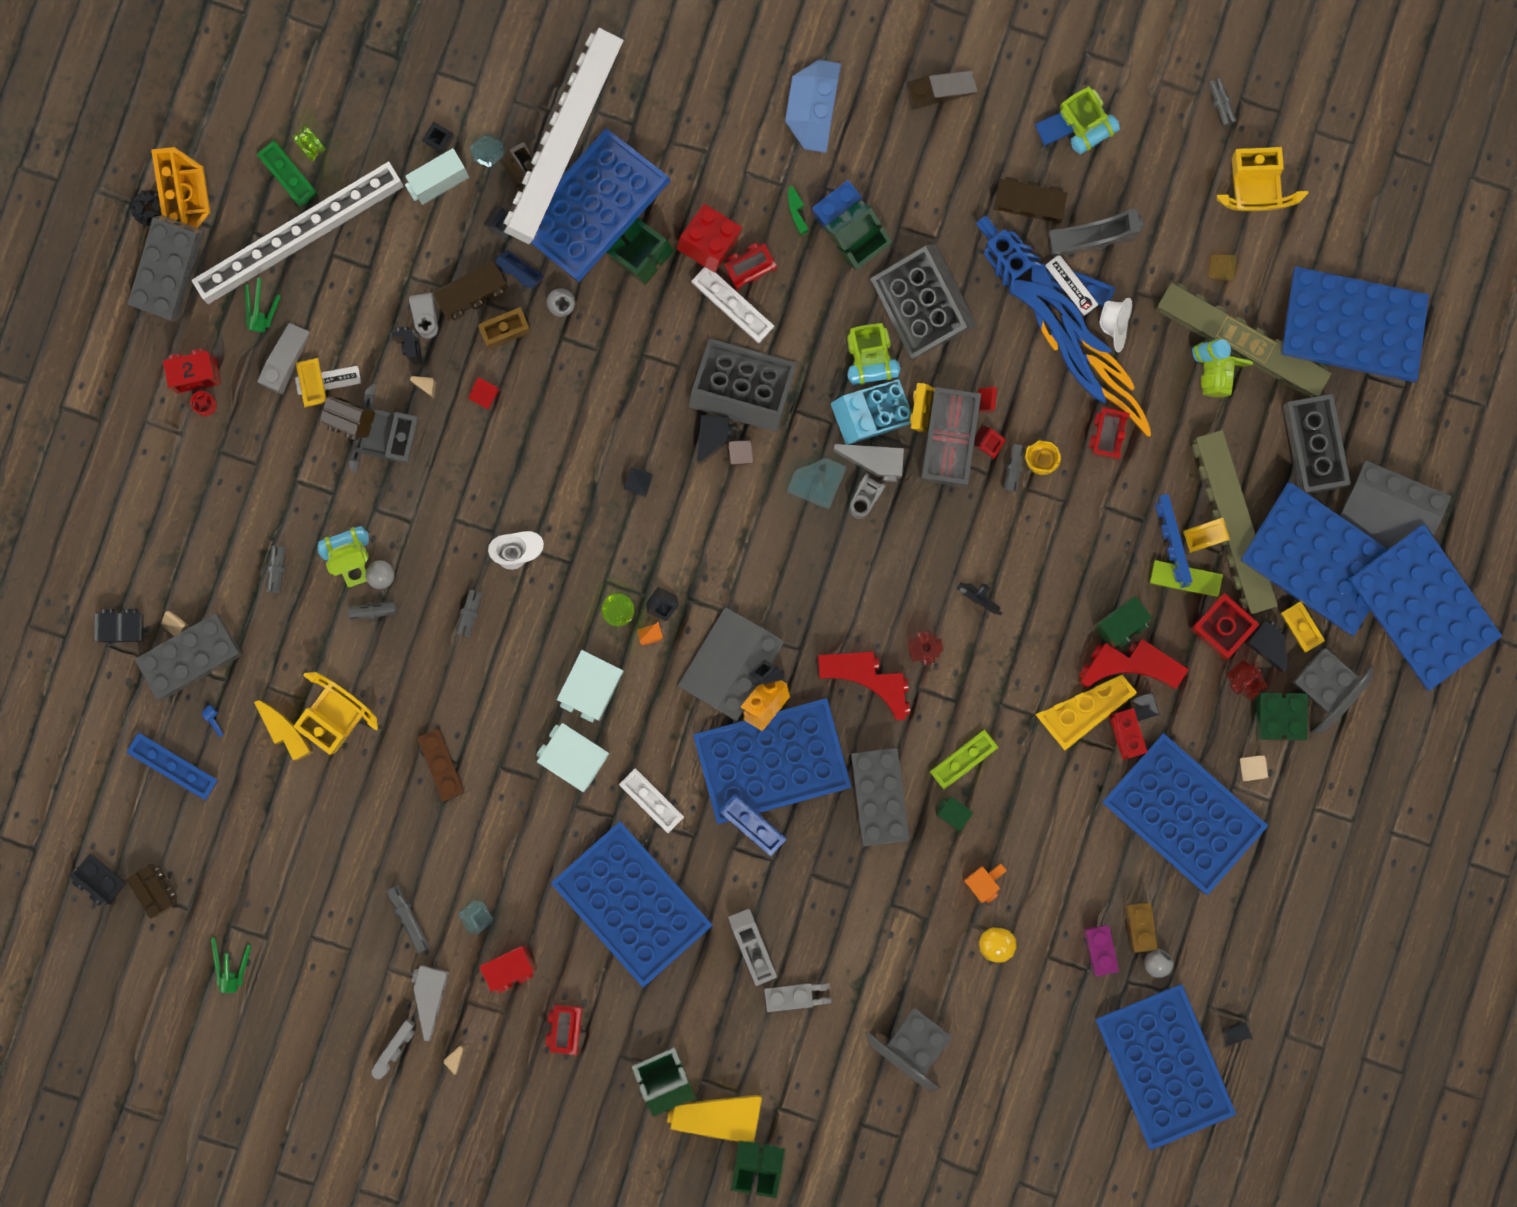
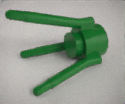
M259 277L257 278L254 312H251L249 285L245 284V324H247V330L265 333V328H270L271 320L281 295H276L268 316L265 318L264 313H259L262 279Z
M212 937V951L217 975L216 985H219V992L236 993L238 992V986H242L251 945L248 944L238 977H236V973L229 972L228 953L224 954V972L221 973L216 939Z

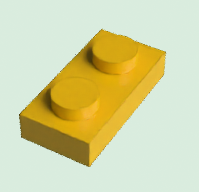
M917 383V389L913 394L914 410L910 416L911 429L920 433H928L934 388L927 384Z
M1298 602L1280 613L1303 653L1325 641L1302 602Z

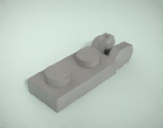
M808 983L764 988L767 1012L813 1007V1005L832 1003L831 998L828 997L812 999V991L830 989L829 983L814 985Z
M410 1019L403 1023L371 1072L374 1079L380 1080V1078L382 1079V1077L387 1075L386 1073L390 1070L389 1062L391 1060L395 1062L400 1056L402 1050L399 1048L404 1041L408 1043L416 1032L413 1030L416 1023Z

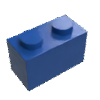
M847 180L812 207V215L825 230V226L859 200L862 201V197Z

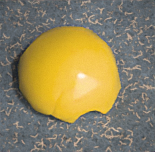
M1038 440L1033 445L1027 447L1025 460L1028 468L1035 474L1047 475L1059 467L1061 454L1058 447L1053 443Z
M989 928L980 937V952L988 961L995 963L1006 962L1014 956L1017 949L1016 938L1007 929Z

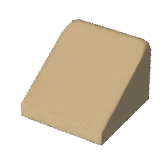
M410 377V381L430 397H435L436 382L433 378Z
M166 611L161 625L174 637L189 628V625L175 613Z
M1265 755L1239 759L1243 781L1268 778Z
M460 1045L443 1062L455 1075L458 1073L465 1050L464 1045Z

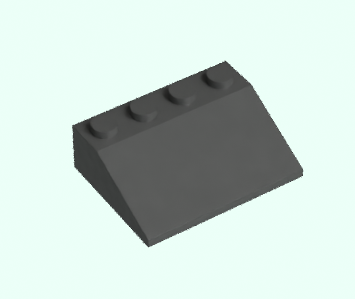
M926 245L870 278L911 359L977 326L937 245Z
M709 338L691 392L689 407L777 432L797 363Z
M1365 460L1358 467L1339 516L1389 549L1421 524L1425 525L1431 535L1434 536L1451 496Z
M725 607L678 684V687L737 722L744 711L741 705L757 687L753 685L748 674L763 660L773 663L785 641Z

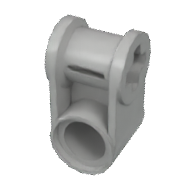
M433 293L409 296L416 330L425 339L433 338L438 332ZM426 322L430 324L427 331L423 329Z
M866 473L849 507L851 515L856 519L867 517L886 484H881L871 479L869 474ZM862 502L866 505L867 510L859 513L854 509V504Z

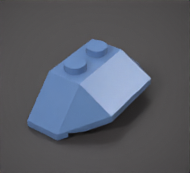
M818 60L792 77L785 122L804 150L827 152L841 67L840 63Z

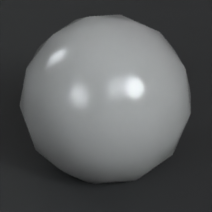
M557 288L548 295L547 308L554 316L565 317L574 310L575 298L568 289Z
M379 560L369 565L365 577L367 583L373 588L385 589L392 584L395 572L389 563Z
M1162 949L1152 950L1147 953L1144 959V966L1152 977L1163 978L1170 974L1173 969V959Z

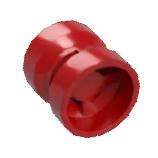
M197 391L192 395L190 405L195 412L205 417L214 414L217 409V401L212 395L206 391Z

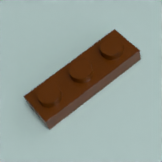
M440 729L417 737L442 802L464 794V789Z

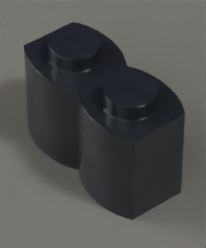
M101 609V613L95 614V642H144V614L138 613V609H124V613H115V609Z

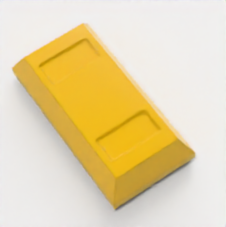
M315 358L296 362L304 407L325 403L326 394L319 359Z
M1224 518L1183 531L1190 553L1230 540Z

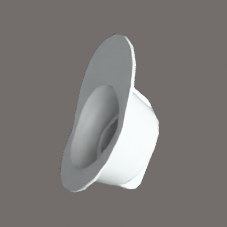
M1126 298L1123 302L1106 301L1100 316L1101 328L1105 333L1114 338L1116 352H1121L1125 344L1128 321L1132 310V300L1130 298Z
M531 531L506 534L493 539L489 544L488 552L494 562L499 563L503 568L514 570L520 568L525 562L537 558L543 550L544 543L541 536Z

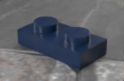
M509 250L500 254L495 261L503 272L513 275L525 287L533 289L544 278L543 274Z

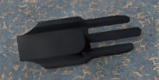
M960 582L956 588L971 601L980 606L982 605L990 612L998 615L1003 614L999 611L1001 607L987 598L986 594L990 590L988 585L983 583L978 589L972 584Z

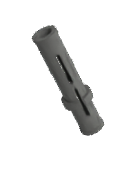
M397 885L387 890L386 894L395 909L393 912L395 915L398 914L416 953L418 954L429 948L430 945L410 909L412 906L410 903H407L400 886Z

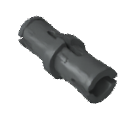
M1222 78L1217 79L1216 83L1215 80L1209 82L1208 85L1215 100L1213 104L1218 109L1222 125L1228 126L1229 122L1230 125L1237 122L1230 105L1232 100L1227 96Z
M1012 444L1009 463L1006 464L1005 468L1007 473L1003 487L1004 490L1018 492L1021 472L1024 471L1022 466L1026 451L1025 446Z
M271 546L270 566H267L269 575L266 592L281 593L282 574L285 573L283 566L286 547Z
M469 589L465 607L460 612L462 617L456 634L462 636L464 627H466L464 636L470 638L474 620L479 615L477 610L483 593L477 592L473 601L475 591Z
M393 600L381 603L371 601L368 604L348 606L350 621L364 618L374 620L376 617L396 615V604Z

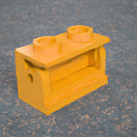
M780 680L757 686L741 705V708L745 710L744 720L763 731L790 698L787 683Z

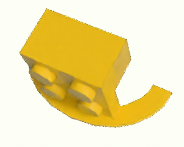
M1282 147L1236 149L1232 156L1235 200L1229 198L1228 195H1217V201L1232 210L1265 211L1295 205L1303 200L1308 191H1298L1293 195L1282 198L1280 177L1284 169Z
M317 672L303 674L311 682L317 683L325 689L312 707L307 708L293 726L296 730L329 755L335 754L362 717H364L369 726L377 731L379 727L374 713L352 694Z

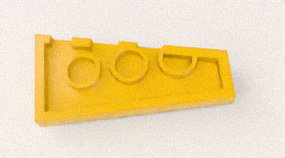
M1120 675L1072 699L1061 702L1048 710L1037 713L1035 716L1062 749L1066 751L1136 695L1137 692L1125 677Z

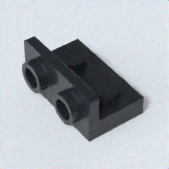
M398 327L395 329L396 332H390V338L397 344H401L402 353L404 356L406 355L407 359L413 364L423 363L420 336L413 329Z
M89 854L77 870L69 875L73 879L71 883L79 890L83 891L85 889L90 893L89 898L99 906L101 904L109 905L127 884L93 854Z

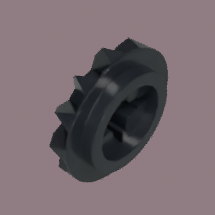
M152 189L141 190L139 194L134 196L130 205L132 216L138 223L151 226L153 217L162 215L158 192ZM142 202L147 204L153 202L152 207L154 208L156 213H154L153 211L151 212L149 210L146 213H144L145 207L143 206Z

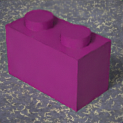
M1102 925L1083 929L1093 975L1097 977L1119 972L1110 927Z

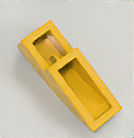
M258 700L254 702L274 744L284 742L294 761H298L313 753L303 735L293 727L294 724L283 714L263 701Z

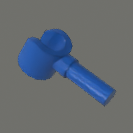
M208 705L203 710L202 716L212 725L218 737H221L224 734L213 719L218 712L211 705Z

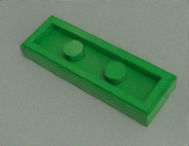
M274 140L256 154L300 208L318 194Z

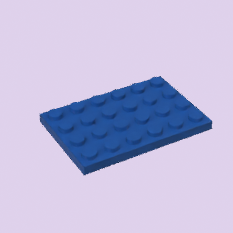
M606 128L561 177L538 230L530 243L577 282H580L671 180L665 173Z
M1295 267L1292 276L1281 355L1415 383L1418 380L1429 294Z
M1287 483L1240 561L1350 636H1354L1370 609L1348 579L1388 549L1294 484Z
M1423 524L1348 579L1427 691L1433 689L1502 637L1434 537Z
M827 698L778 711L763 731L746 721H741L693 735L717 824L729 821L720 813V809L735 793L757 813L851 788Z
M1162 733L1147 750L1148 753H1145L1101 803L1205 895H1208L1268 825L1169 737Z
M621 821L551 882L553 887L643 988L713 926Z
M1182 984L1168 988L1095 1019L1149 1150L1236 1115Z

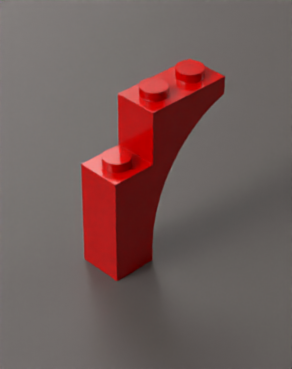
M1141 639L1138 643L1134 641L1127 650V653L1130 654L1128 657L1107 643L1103 644L1102 647L1098 645L1091 655L1094 660L1090 666L1085 665L1078 676L1081 677L1079 684L1087 688L1106 676L1134 673L1156 679L1174 690L1178 687L1189 669Z
M874 652L818 655L819 679H843L856 682L869 688L883 699L896 721L906 720V715H910L909 701H905L904 692H908V678H903V673L875 675V671H879V658L874 657Z

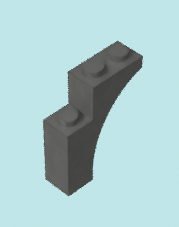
M1131 209L1100 221L1050 230L1047 234L1051 257H1057L1058 255L1063 256L1105 249L1109 244L1135 241L1141 232L1140 229H1143L1142 216L1138 215L1137 209Z

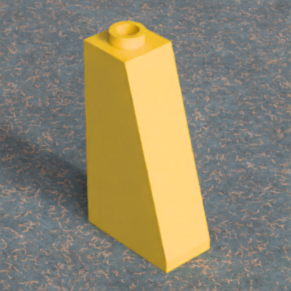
M762 1095L686 1102L669 1110L667 1123H671L672 1130L738 1142L739 1140L754 1142Z

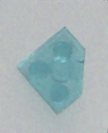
M824 458L816 463L797 469L787 489V493L829 510L847 467Z

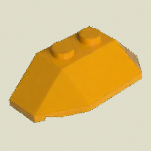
M176 147L152 149L162 215L198 228L211 213L204 167Z

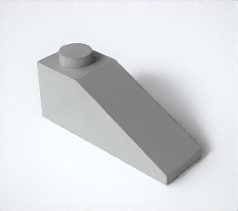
M289 323L266 361L257 382L261 386L283 395L296 367V362H298L311 332Z
M834 445L835 453L875 476L883 477V481L897 482V478L902 477L904 448Z
M750 908L729 916L732 930L755 985L758 986L777 978Z
M421 965L419 970L415 969L412 983H415L414 993L425 1041H430L449 972Z

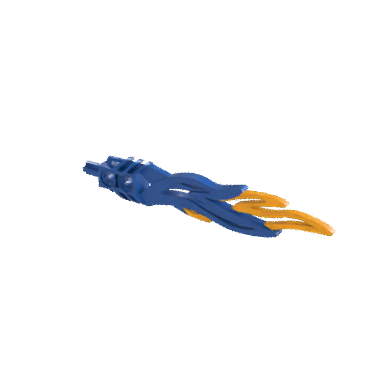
M987 216L981 218L976 225L988 239L984 255L994 267L995 276L998 278L1000 275L1002 285L1005 287L1007 284L1011 296L1019 299L1034 311L1036 321L1043 336L1054 351L1059 349L1066 367L1075 380L1101 404H1105L1107 399L1122 411L1130 413L1129 418L1145 436L1150 437L1151 431L1148 421L1137 401L1118 386L1106 373L1108 371L1128 389L1134 390L1130 377L1109 354L1111 349L1089 332L1078 308L1068 298L1054 289L1046 270L1047 267L1044 264L1038 263L1040 258L1031 253L1033 249L1025 245L1014 231L1007 232L1004 229L999 233ZM1002 241L1006 243L1008 250L1005 252L999 251L996 248L997 242ZM1016 259L1020 261L1021 269L1014 270L1011 268V260ZM1031 269V282L1016 280ZM1038 297L1046 300L1062 315L1061 322L1065 331L1049 308ZM1062 306H1064L1069 311V313L1073 316L1077 324L1069 317V315L1065 312ZM1045 324L1047 325V327H1048L1049 330L1051 331V336L1049 335V333H1048V331H1047V329H1046V327H1045ZM1078 341L1087 349L1091 350L1092 352L1096 353L1097 355L1101 356L1103 359L1108 361L1112 366H1114L1119 371V373L1111 367H1109L1104 362H1102L1097 357L1093 355H1083ZM1088 363L1109 387L1127 399L1135 408L1139 418L1126 404L1100 386Z

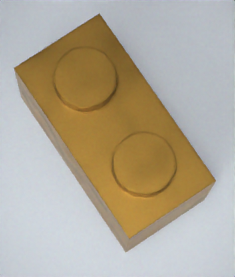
M521 307L478 324L488 350L531 333Z
M1144 902L1125 905L1131 951L1135 953L1158 950L1151 903Z

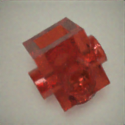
M930 631L916 633V638L907 640L911 663L919 661L922 662V665L936 663L935 659L940 657V652H943L941 638L937 639L936 634L930 635ZM922 645H928L930 650L925 652L922 649Z
M1244 660L1226 674L1231 682L1229 684L1231 690L1236 695L1242 694L1250 701L1268 687L1262 677L1261 670L1255 664L1250 665Z

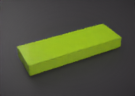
M1154 561L1150 584L1219 597L1223 574L1189 568L1192 583L1189 587L1181 588L1180 583H1176L1173 576L1175 565Z
M984 729L933 768L930 773L942 789L945 790L999 747Z

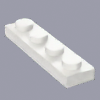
M706 267L691 281L696 288L758 344L774 328L772 323L718 274Z

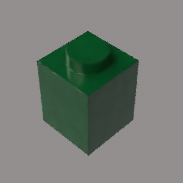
M951 796L948 799L943 798L936 807L939 811L937 816L959 832L973 815L971 810Z

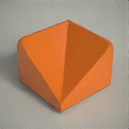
M659 622L640 628L637 631L640 643L643 646L664 639Z

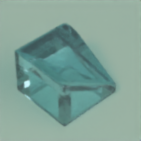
M484 135L470 146L473 160L488 167H491L504 155L502 142L487 135Z
M476 900L472 901L458 914L466 930L477 935L494 921L484 902Z

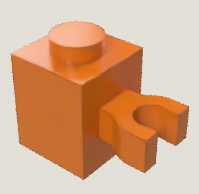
M998 864L988 873L981 866L963 881L981 903L984 901L990 903L999 895L997 891L1000 887L996 884L995 880L1007 870L1002 864Z

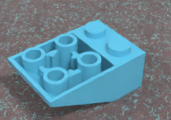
M899 379L843 395L830 403L846 445L862 442L910 424L912 412Z

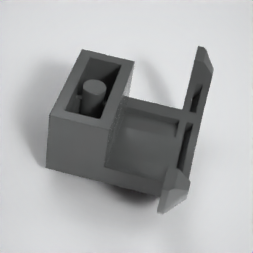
M376 384L371 385L365 391L363 407L375 411V417L371 424L369 436L367 438L359 437L358 440H355L349 461V466L353 473H357L362 454L404 464L409 462L418 417L372 409Z
M1324 648L1320 649L1290 684L1301 694H1308V699L1311 698L1329 714L1311 730L1312 734L1326 731L1356 701L1374 677V666L1372 664L1363 672L1364 674L1360 679L1328 649Z
M914 1007L901 1023L900 1029L887 1046L866 1031L868 1044L897 1068L929 1091L940 1089L937 1084L924 1075L953 1038L945 1030Z

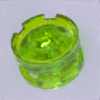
M304 125L301 128V132L295 133L291 137L307 157L313 161L319 152L323 153L326 149L309 128L305 130L307 126ZM302 141L310 149L309 151L301 143Z
M619 593L608 596L604 600L601 609L606 622L616 627H622L630 623L635 612L632 601L626 595Z

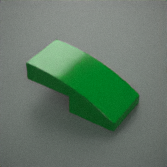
M790 186L788 188L790 216L801 238L808 234V227L799 214L800 211L804 210V203L793 186Z

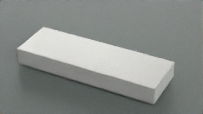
M636 768L619 784L667 833L684 818Z

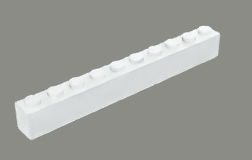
M598 28L595 34L590 33L585 44L588 46L586 54L581 53L576 65L580 66L578 72L572 73L567 83L571 87L568 93L563 92L558 104L561 105L559 113L554 112L549 124L553 125L550 133L545 132L540 142L544 146L541 152L536 151L531 164L535 166L532 172L527 171L522 181V184L525 185L523 192L518 191L513 201L516 207L513 212L509 211L505 218L504 224L507 227L504 232L527 244H530L538 230L623 43V40L601 28Z
M387 162L191 281L202 299L207 304H210L404 186L390 162Z

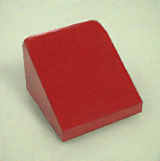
M478 377L468 399L489 410L499 392V388Z
M986 387L978 389L977 393L981 394L979 412L993 413L996 407L997 388Z
M981 426L975 436L974 447L995 459L1006 439L992 428Z

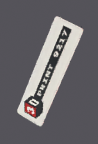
M1060 255L1046 264L1047 269L1083 315H1086L1098 305Z
M358 366L321 372L325 390L361 383ZM296 377L297 391L299 395H302L299 378Z

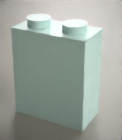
M452 148L406 175L408 183L405 186L413 200L419 199L423 205L468 179L469 176L455 150Z
M581 650L557 698L561 702L560 707L570 712L576 709L582 712L580 717L592 723L594 719L600 721L624 671Z
M564 723L560 727L556 725L549 735L552 738L547 746L543 744L536 756L539 759L537 762L582 792H585L610 753Z

